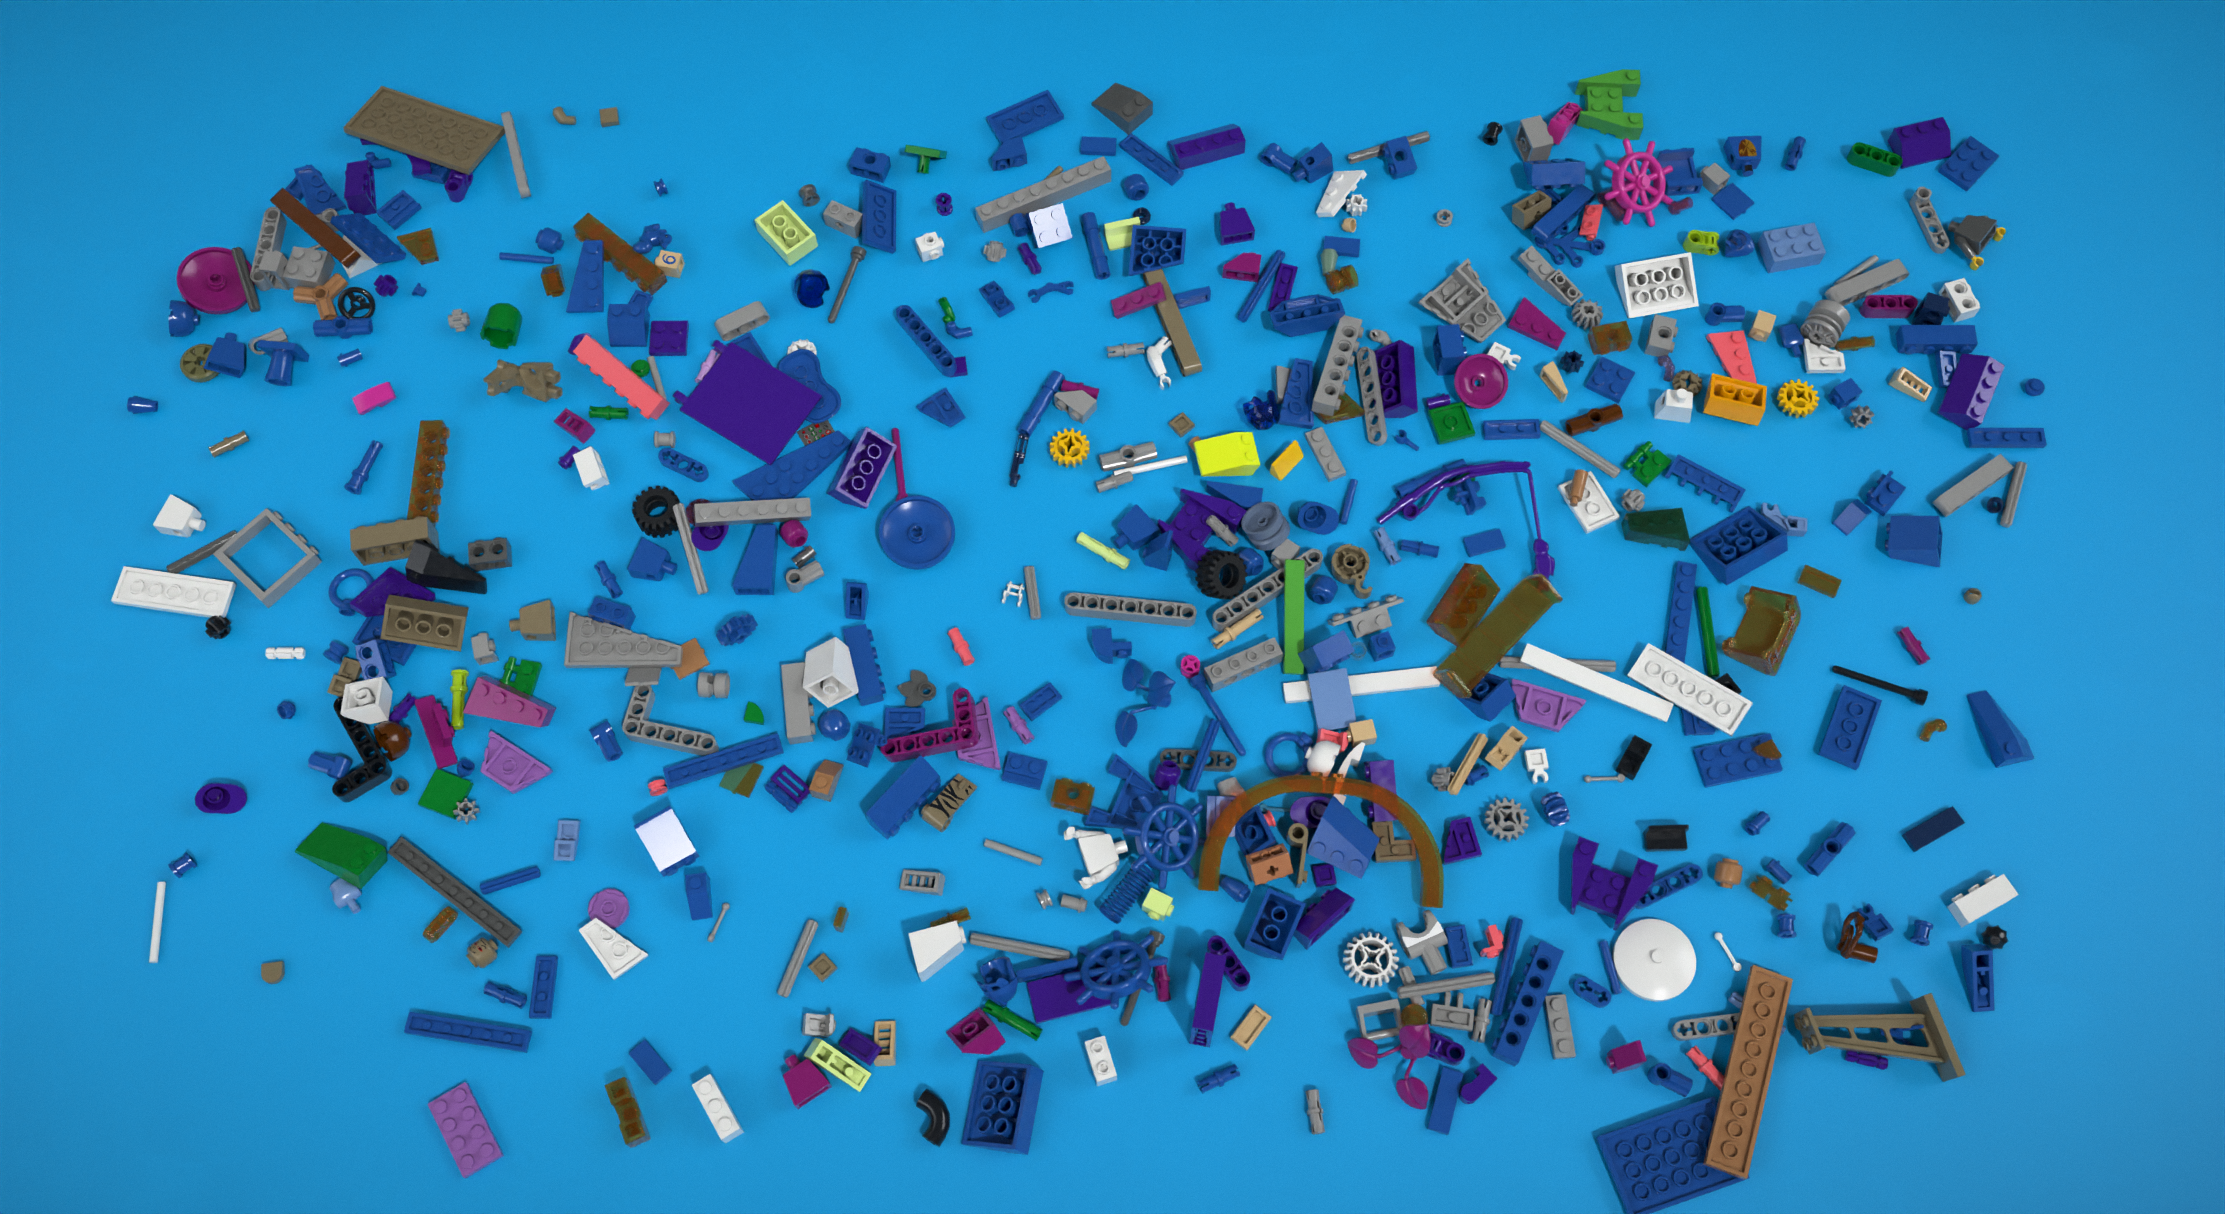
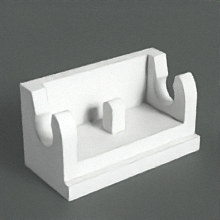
M590 446L573 455L584 487H590L591 490H595L610 484L600 455L593 447Z

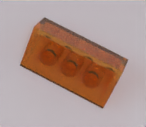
M1465 563L1427 620V624L1437 635L1455 646L1463 648L1499 593L1500 588L1482 565Z

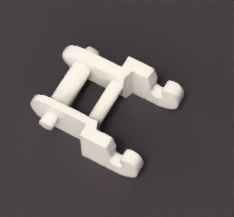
M1010 581L1007 584V591L1004 590L1002 603L1005 604L1006 597L1009 594L1015 595L1019 598L1017 607H1020L1023 599V594L1021 593L1022 590H1025V587H1023V584L1021 586L1014 585ZM1011 588L1018 589L1019 593L1010 592Z

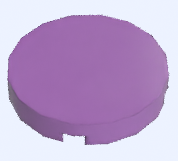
M604 889L600 893L595 894L588 907V914L591 920L597 918L611 929L622 925L629 916L630 911L628 899L622 892L616 889Z

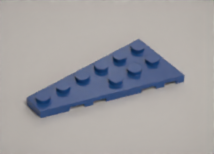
M838 430L775 460L771 466L769 464L762 466L732 482L752 501L794 499L852 445V442Z

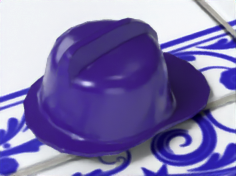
M729 525L695 527L691 535L693 545L702 551L717 549L725 538Z
M212 782L201 787L195 796V805L205 813H236L245 806L247 801L246 793L241 787L219 782Z
M1306 796L1297 799L1290 809L1292 821L1294 823H1301L1307 828H1317L1331 799L1323 796Z

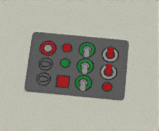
M826 420L821 423H812L797 431V434L806 446L835 431L829 421Z

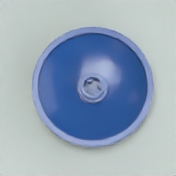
M909 496L892 504L884 513L879 526L880 543L885 554L897 565L914 570L930 568L940 563L951 551L955 541L954 521L946 507L937 500L926 496Z

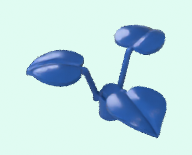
M1130 659L1125 666L1122 676L1123 687L1131 692L1135 690L1136 686L1148 691L1147 700L1151 706L1131 710L1129 713L1123 711L1119 715L1116 722V735L1121 745L1126 748L1137 731V719L1133 714L1150 709L1156 710L1157 706L1167 708L1171 703L1169 692L1176 683L1164 672L1156 671L1149 680V688L1141 685L1139 682L1143 679L1144 672L1142 665L1135 659Z

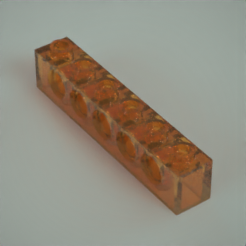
M443 420L420 421L407 520L418 516L427 517L434 527L439 521L437 510L441 504L440 489L443 488L442 472L445 471L444 457L448 452L446 442L450 437V430Z

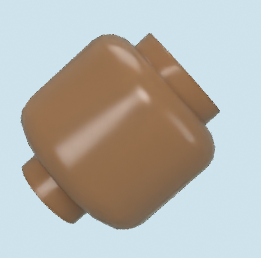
M1722 858V861L1717 862L1714 879L1720 882V887L1732 889L1733 885L1740 884L1743 867L1738 864L1739 861Z

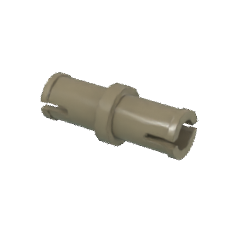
M243 430L229 438H223V441L208 448L215 458L229 450L233 451L235 447L249 441Z

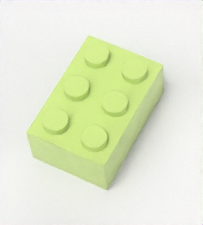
M783 200L755 219L757 231L789 266L818 247L816 235Z

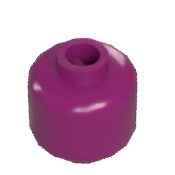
M794 519L783 524L780 536L788 546L793 548L801 547L807 541L808 531L799 520Z

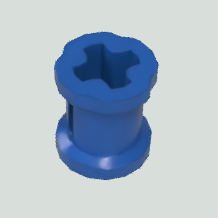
M185 852L183 857L174 863H169L168 866L180 879L183 873L192 867H197V864Z
M1779 914L1776 916L1779 921L1777 936L1780 938H1795L1797 936L1796 932H1794L1796 916L1793 914Z
M1915 920L1914 925L1916 927L1910 941L1920 946H1928L1930 943L1928 940L1930 930H1933L1934 925L1927 921Z

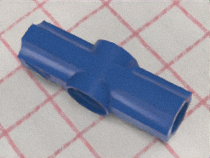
M337 316L333 320H315L313 322L314 335L316 337L339 336L342 339H348L352 335L373 333L371 318L347 319L345 316Z
M1841 822L1804 864L1806 870L1811 875L1818 877L1856 834L1854 828L1848 823ZM1826 845L1833 849V853L1827 850Z

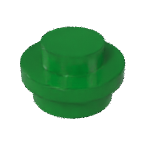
M637 360L632 364L631 370L642 378L648 375L650 366L645 360Z

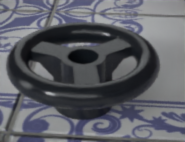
M350 287L339 295L338 308L347 319L371 318L375 311V301L367 290L360 287ZM353 292L363 294L368 299L369 303H366V299L362 295H354ZM347 295L351 300V308L348 312L343 305L344 298ZM354 302H359L360 306L355 305ZM369 309L364 316H353L356 310Z

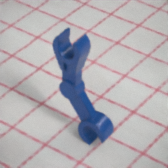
M1072 281L1059 284L1049 282L1038 290H1030L1028 297L1036 295V297L1032 298V303H1037L1041 296L1052 291L1071 295L1073 294V289H1067V287H1074Z

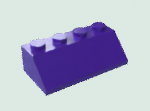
M1234 123L1168 141L1176 166L1181 170L1245 153L1246 143L1241 128Z
M1398 340L1374 351L1384 417L1405 418L1417 413L1414 347L1402 340Z
M1962 354L1937 413L1966 431L1969 428H1975L1982 424L2005 365L1990 356Z
M867 426L858 431L827 494L844 504L866 509L897 445Z

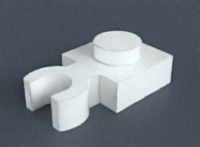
M1494 342L1487 354L1499 360L1502 365L1504 363L1507 364L1511 370H1515L1517 366L1512 361L1519 363L1521 357L1518 355H1510L1511 349L1497 342Z
M1545 749L1525 751L1528 772L1534 771L1532 776L1533 784H1537L1538 776L1543 778L1544 783H1547L1548 775L1544 770H1547L1549 766Z

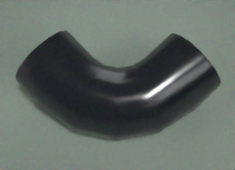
M926 1089L916 1104V1107L924 1111L929 1117V1125L922 1137L935 1146L940 1147L950 1128V1113L946 1103L936 1093Z

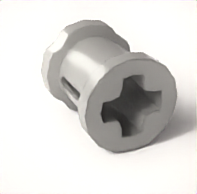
M655 431V448L660 446L675 448V431H671V433Z

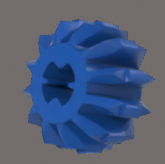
M1557 791L1551 792L1542 797V809L1550 825L1555 827L1569 822V810L1565 799Z

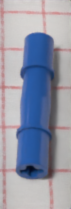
M1087 212L1081 216L1085 230L1084 234L1087 236L1092 255V264L1094 265L1097 279H1107L1111 274L1099 234L1100 228L1098 227L1095 213Z
M1055 370L1052 371L1046 383L1042 386V391L1035 399L1030 411L1026 412L1023 421L1018 427L1017 431L1020 434L1024 433L1030 437L1038 423H1040V418L1048 408L1053 396L1059 390L1063 380H1065V376Z
M1460 459L1448 465H1443L1440 469L1429 472L1417 479L1412 478L1410 481L1396 486L1395 493L1400 500L1408 493L1411 494L1422 485L1431 481L1435 476L1437 477L1452 469L1466 467L1467 464L1464 459ZM1460 475L1451 477V478L1446 479V480L1451 481L1453 478L1458 477V476H1460Z

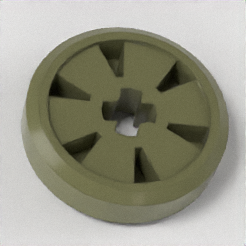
M197 344L190 347L182 355L180 369L189 380L193 382H206L219 374V372L204 369L207 357L213 347L212 345Z

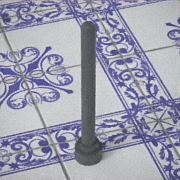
M854 246L852 249V261L828 318L829 323L835 322L858 263L864 260L867 251L862 247Z
M1150 930L1148 935H1153L1154 941L1148 946L1147 953L1149 959H1152L1156 948L1163 944L1165 936ZM1141 988L1130 994L1120 1021L1122 1026L1128 1025Z

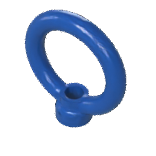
M349 569L341 572L332 580L329 586V598L339 608L341 615L353 616L355 615V610L350 608L352 600L346 599L341 601L337 597L339 584L344 579L352 576L363 578L367 587L374 582L372 576L362 569Z
M1302 732L1300 735L1284 733L1274 737L1268 743L1265 750V761L1269 770L1274 775L1283 779H1295L1305 774L1308 770V759L1305 758L1308 748L1314 744L1313 740L1305 732ZM1283 741L1295 742L1304 752V761L1295 771H1283L1273 761V751Z

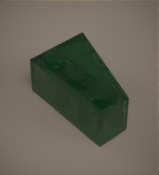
M1682 508L1626 513L1621 522L1624 538L1628 541L1658 544L1664 548H1667V546L1679 548L1680 551H1685L1690 543Z

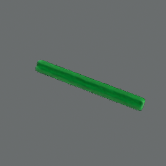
M1698 587L1696 592L1708 676L1718 677L1720 671L1708 588Z

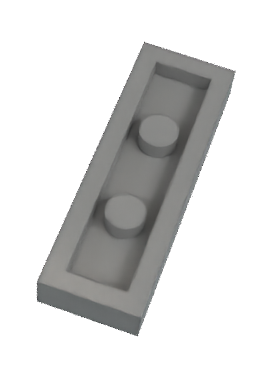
M1320 427L1305 433V438L1328 482L1346 476V471L1324 429Z
M1566 995L1546 996L1544 1004L1554 1060L1575 1058L1576 1053Z

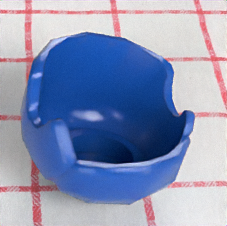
M838 710L825 712L819 719L818 724L821 734L834 741L845 738L851 726L847 716Z

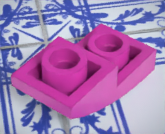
M385 382L356 395L352 399L358 413L364 415L377 406H385L396 399L390 382Z

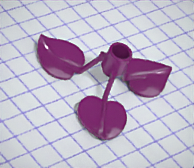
M1428 1024L1406 1025L1402 1027L1399 1031L1401 1044L1382 1054H1377L1378 1047L1370 1039L1359 1037L1353 1038L1348 1042V1048L1353 1059L1358 1065L1366 1069H1372L1377 1066V1058L1380 1059L1401 1050V1055L1411 1061L1404 1075L1405 1079H1399L1396 1082L1398 1095L1406 1104L1413 1108H1427L1429 1094L1426 1085L1416 1077L1409 1078V1074L1417 1058H1423L1429 1053L1431 1037Z

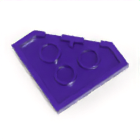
M389 567L350 602V608L365 617L384 615L385 604L389 595L431 602L436 597L434 593L421 585L411 583L407 580L406 576Z

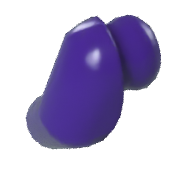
M589 333L576 335L571 342L568 353L576 355L573 351L586 335L591 338L592 336Z

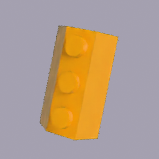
M1712 373L1704 400L1703 413L1758 426L1765 412L1767 386Z

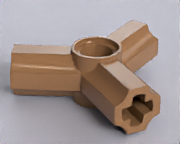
M335 273L324 285H319L315 288L297 286L293 291V299L297 303L317 305L321 320H333L337 317L334 298L348 285V282L340 274Z

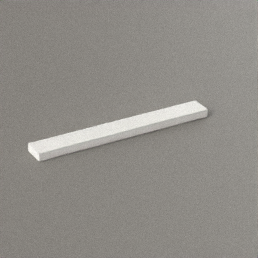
M1528 643L1519 661L1665 723L1674 705L1664 699Z
M1437 666L1348 676L1352 696L1439 687L1440 685ZM1308 681L1283 683L1285 704L1312 701Z

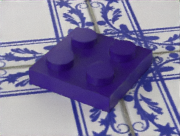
M652 321L649 346L650 356H687L688 321Z

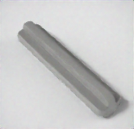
M1026 566L1024 572L1030 615L1032 620H1038L1041 618L1035 570L1034 566Z

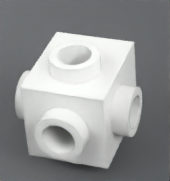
M936 232L926 233L915 239L917 250L923 262L937 259L943 255L942 248L945 246L942 238H938Z

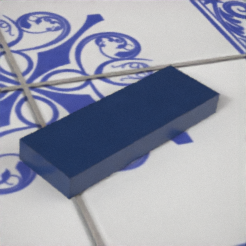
M1952 806L1904 833L1902 836L1913 852H1916L1963 825L1965 822Z

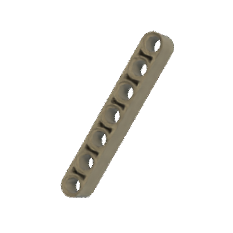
M1159 269L1143 273L1147 287L1158 282L1163 284L1167 300L1154 306L1167 338L1172 343L1171 347L1183 376L1186 377L1202 372L1200 359L1163 270Z

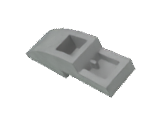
M1532 245L1517 258L1529 271L1527 275L1543 290L1563 304L1571 307L1583 296L1560 269L1556 271Z

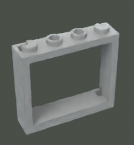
M266 508L213 555L266 607L270 608L322 561L316 556L319 552L313 546L308 548L305 545L307 541L300 534L296 536L293 533L295 530L288 523L284 525L281 522L283 518L276 511L272 513ZM273 522L306 556L263 592L229 558Z

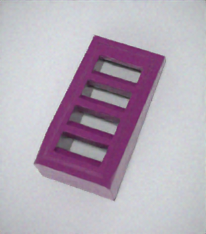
M566 408L554 420L556 425L583 444L595 432V429L589 422Z

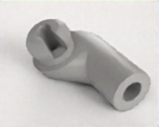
M1373 329L1369 333L1373 341L1382 343L1384 347L1392 343L1385 331Z

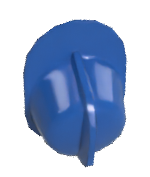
M1312 501L1298 507L1297 520L1301 528L1322 535L1330 534L1337 528L1339 515L1332 507Z

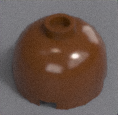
M386 721L374 726L375 738L380 748L383 747L385 751H388L384 755L389 761L392 762L402 757L408 751L411 733L407 727L403 728L395 721Z

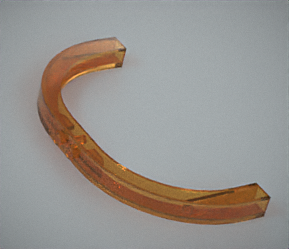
M1311 772V776H1284L1255 785L1234 799L1219 815L1208 833L1201 854L1198 890L1218 891L1221 856L1226 840L1239 819L1256 804L1273 796L1292 792L1359 797L1381 806L1403 825L1415 845L1420 861V906L1443 908L1444 874L1442 860L1435 839L1426 823L1407 802L1393 792L1370 782L1343 778V774L1331 773V777H1324L1321 772Z

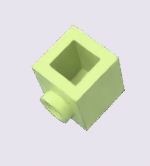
M1151 888L1142 905V911L1148 913V916L1156 921L1159 919L1164 921L1166 916L1170 917L1175 906L1172 905L1173 898Z

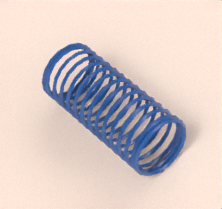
M1145 865L1136 872L1130 867L1128 874H1125L1122 881H1119V884L1116 885L1117 888H1114L1111 895H1108V899H1105V902H1102V905H1100L1099 910L1112 922L1119 924L1122 921L1120 917L1124 918V914H1127L1126 910H1130L1128 906L1133 907L1132 903L1138 900L1137 896H1141V893H1144L1143 889H1147L1146 886H1149V882L1154 880L1155 874Z

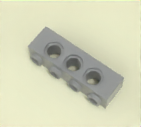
M1274 637L1205 667L1204 677L1211 691L1215 692L1282 662L1283 652Z

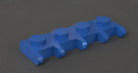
M1679 454L1665 476L1668 479L1673 473L1681 477L1683 481L1680 486L1684 487L1686 481L1698 486L1700 489L1697 495L1699 496L1703 490L1717 496L1714 502L1716 505L1720 499L1732 504L1729 509L1731 513H1733L1746 489Z

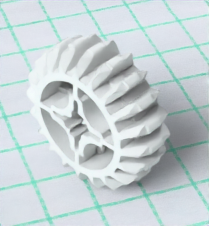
M1371 932L1367 933V938H1365L1363 933L1359 935V939L1353 937V943L1348 942V949L1344 950L1343 953L1348 956L1343 958V963L1348 964L1344 967L1345 971L1351 970L1348 975L1349 978L1355 975L1356 979L1354 982L1357 984L1359 980H1362L1363 987L1366 986L1367 982L1370 983V988H1374L1375 982L1381 987L1382 980L1388 983L1390 981L1389 977H1394L1395 975L1393 970L1398 969V965L1395 963L1399 961V957L1393 956L1397 953V949L1390 950L1393 943L1389 942L1386 944L1387 937L1385 936L1382 940L1378 939L1379 933H1376L1374 938ZM1372 945L1378 947L1379 949L1370 950L1367 946H1364ZM1357 949L1361 952L1360 956L1362 957V961L1358 966L1354 959ZM1383 954H1385L1387 959L1385 970L1381 968L1382 965L1379 961ZM1368 956H1370V958H1374L1376 956L1373 963L1372 961L1371 963H1366ZM1366 969H1370L1377 974L1369 975L1364 973L1363 971Z

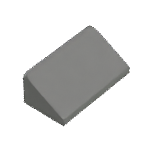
M1276 366L1277 404H1282L1291 369L1282 366Z

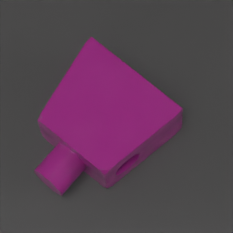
M794 1054L785 1060L790 1070L783 1074V1078L793 1104L797 1109H800L832 1087L809 1059L800 1063Z

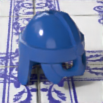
M999 957L986 962L980 967L985 984L979 981L977 983L987 998L993 1000L997 1005L1006 1006L1008 1001L1016 994L1018 978L1010 958Z

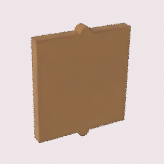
M696 638L680 645L683 648L682 667L670 668L674 669L677 677L681 680L710 665L704 654L705 650L701 649Z

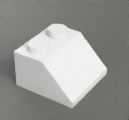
M384 677L345 684L340 714L366 724L388 721L393 691Z

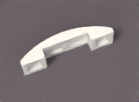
M1363 742L1347 755L1338 771L1332 796L1334 795L1342 805H1344L1346 796L1339 793L1349 765L1358 766L1365 747Z

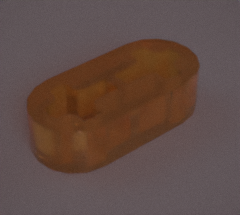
M450 906L443 909L424 930L423 937L430 943L437 941L457 919L458 912Z

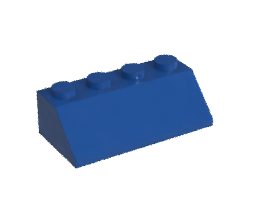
M920 755L866 812L869 824L887 840L890 836L894 837L899 832L900 826L904 821L908 822L914 815L913 812L917 807L921 808L926 803L927 797L931 792L935 793L941 786L940 776L924 757Z

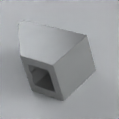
M1083 390L1057 392L1054 395L1055 406L1059 410L1067 412L1074 421H1079L1082 424L1097 410V400Z

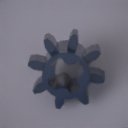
M1575 350L1570 353L1566 351L1564 357L1560 360V363L1564 364L1562 370L1569 372V374L1574 371L1578 373L1580 367H1583L1584 361L1581 360L1582 354L1579 355Z

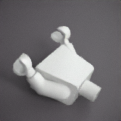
M1069 827L1064 831L1065 840L1078 839V845L1089 877L1081 878L1082 881H1079L1083 889H1088L1113 874L1119 865L1118 854L1128 851L1125 840L1113 843L1111 835L1101 831L1079 829L1075 831V827Z

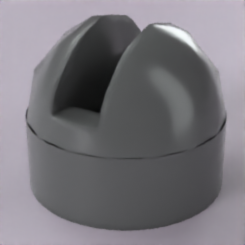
M397 778L390 786L391 792L394 795H403L409 789L408 782L403 778Z

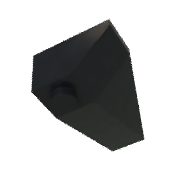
M417 539L415 540L405 566L408 581L423 587L478 594L487 593L485 578L468 567L461 568L454 562L455 559L452 557L446 558L438 553L439 549Z

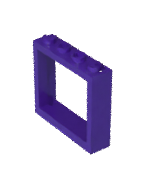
M1210 951V953L1206 952L1189 1044L1210 1048L1227 956H1223V953L1218 951L1217 953Z

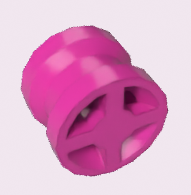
M1193 655L1185 656L1181 661L1182 675L1186 678H1193L1199 674V659Z

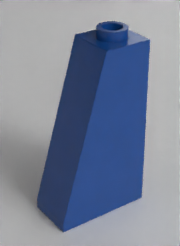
M764 523L756 526L733 583L736 595H774L779 535L776 525Z

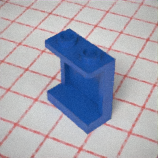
M1694 148L1666 149L1659 152L1657 160L1662 168L1669 165L1673 167V171L1665 175V195L1674 196L1700 192L1703 180L1702 177H1697L1693 161Z

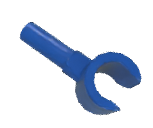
M1399 430V434L1402 437L1396 435V442L1398 444L1405 443L1418 451L1420 447L1407 438L1406 431Z

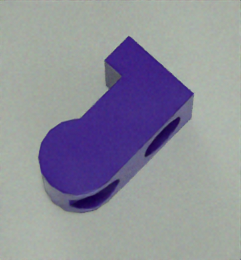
M1483 1063L1474 1071L1477 1077L1471 1083L1465 1084L1459 1091V1098L1465 1104L1474 1103L1498 1079Z

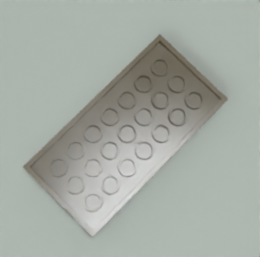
M381 86L343 127L344 132L468 175L471 174L505 133L504 126Z

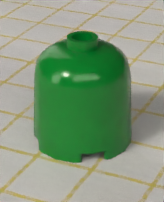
M496 303L492 305L487 312L480 332L481 339H486L490 342V346L498 349H508V346H516L522 324L520 311L509 303Z

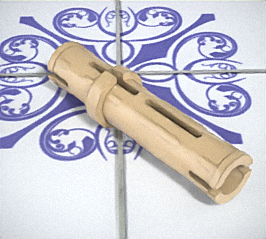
M1256 608L1231 627L1224 628L1222 633L1211 639V643H1215L1213 644L1214 648L1218 650L1229 641H1234L1236 636L1264 618L1263 615H1260L1262 612Z

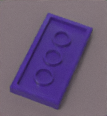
M1067 973L1027 983L1037 1024L1110 1006V1000L1091 996L1085 1003L1079 1005L1076 999L1086 989L1082 979L1066 982L1064 975ZM1101 976L1092 977L1091 979L1095 982V981H1097ZM1110 980L1105 985H1111Z

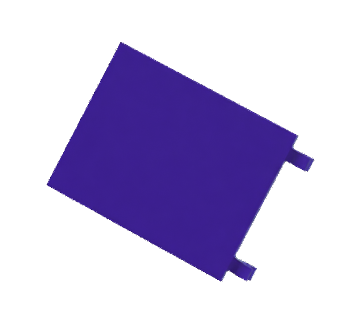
M715 340L712 344L715 347L713 350L722 355L690 397H686L678 390L673 397L676 398L675 401L683 405L680 408L681 412L771 466L820 401L822 395L731 342L726 347L720 341Z

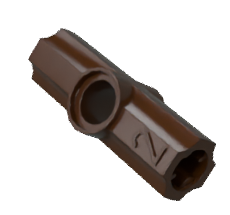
M1617 404L1601 409H1591L1587 414L1567 420L1565 422L1566 431L1571 437L1587 431H1597L1601 426L1621 420L1623 418L1622 409Z

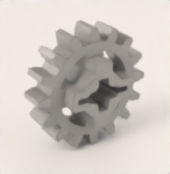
M1503 798L1502 803L1497 799L1494 803L1495 806L1493 804L1489 805L1488 809L1490 811L1485 813V816L1489 818H1486L1484 823L1489 824L1486 830L1493 831L1492 837L1498 835L1499 841L1505 837L1506 841L1510 842L1511 837L1517 840L1519 835L1523 836L1525 833L1523 829L1528 827V824L1525 822L1528 821L1529 817L1524 816L1527 810L1520 809L1521 803L1515 805L1514 799L1507 802V799Z

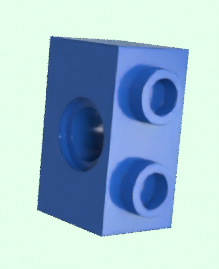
M1403 136L1386 141L1382 153L1384 158H1387L1389 164L1388 171L1390 175H1393L1394 180L1414 174L1417 170V165L1407 137ZM1395 156H1400L1402 161H1398Z
M856 147L849 163L850 172L856 176L884 183L891 168L890 157L884 153H876L866 148Z

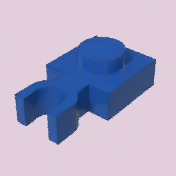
M1869 903L1865 907L1868 913H1865L1861 908L1857 910L1865 918L1864 928L1875 942L1893 932L1894 929L1881 913L1875 915Z

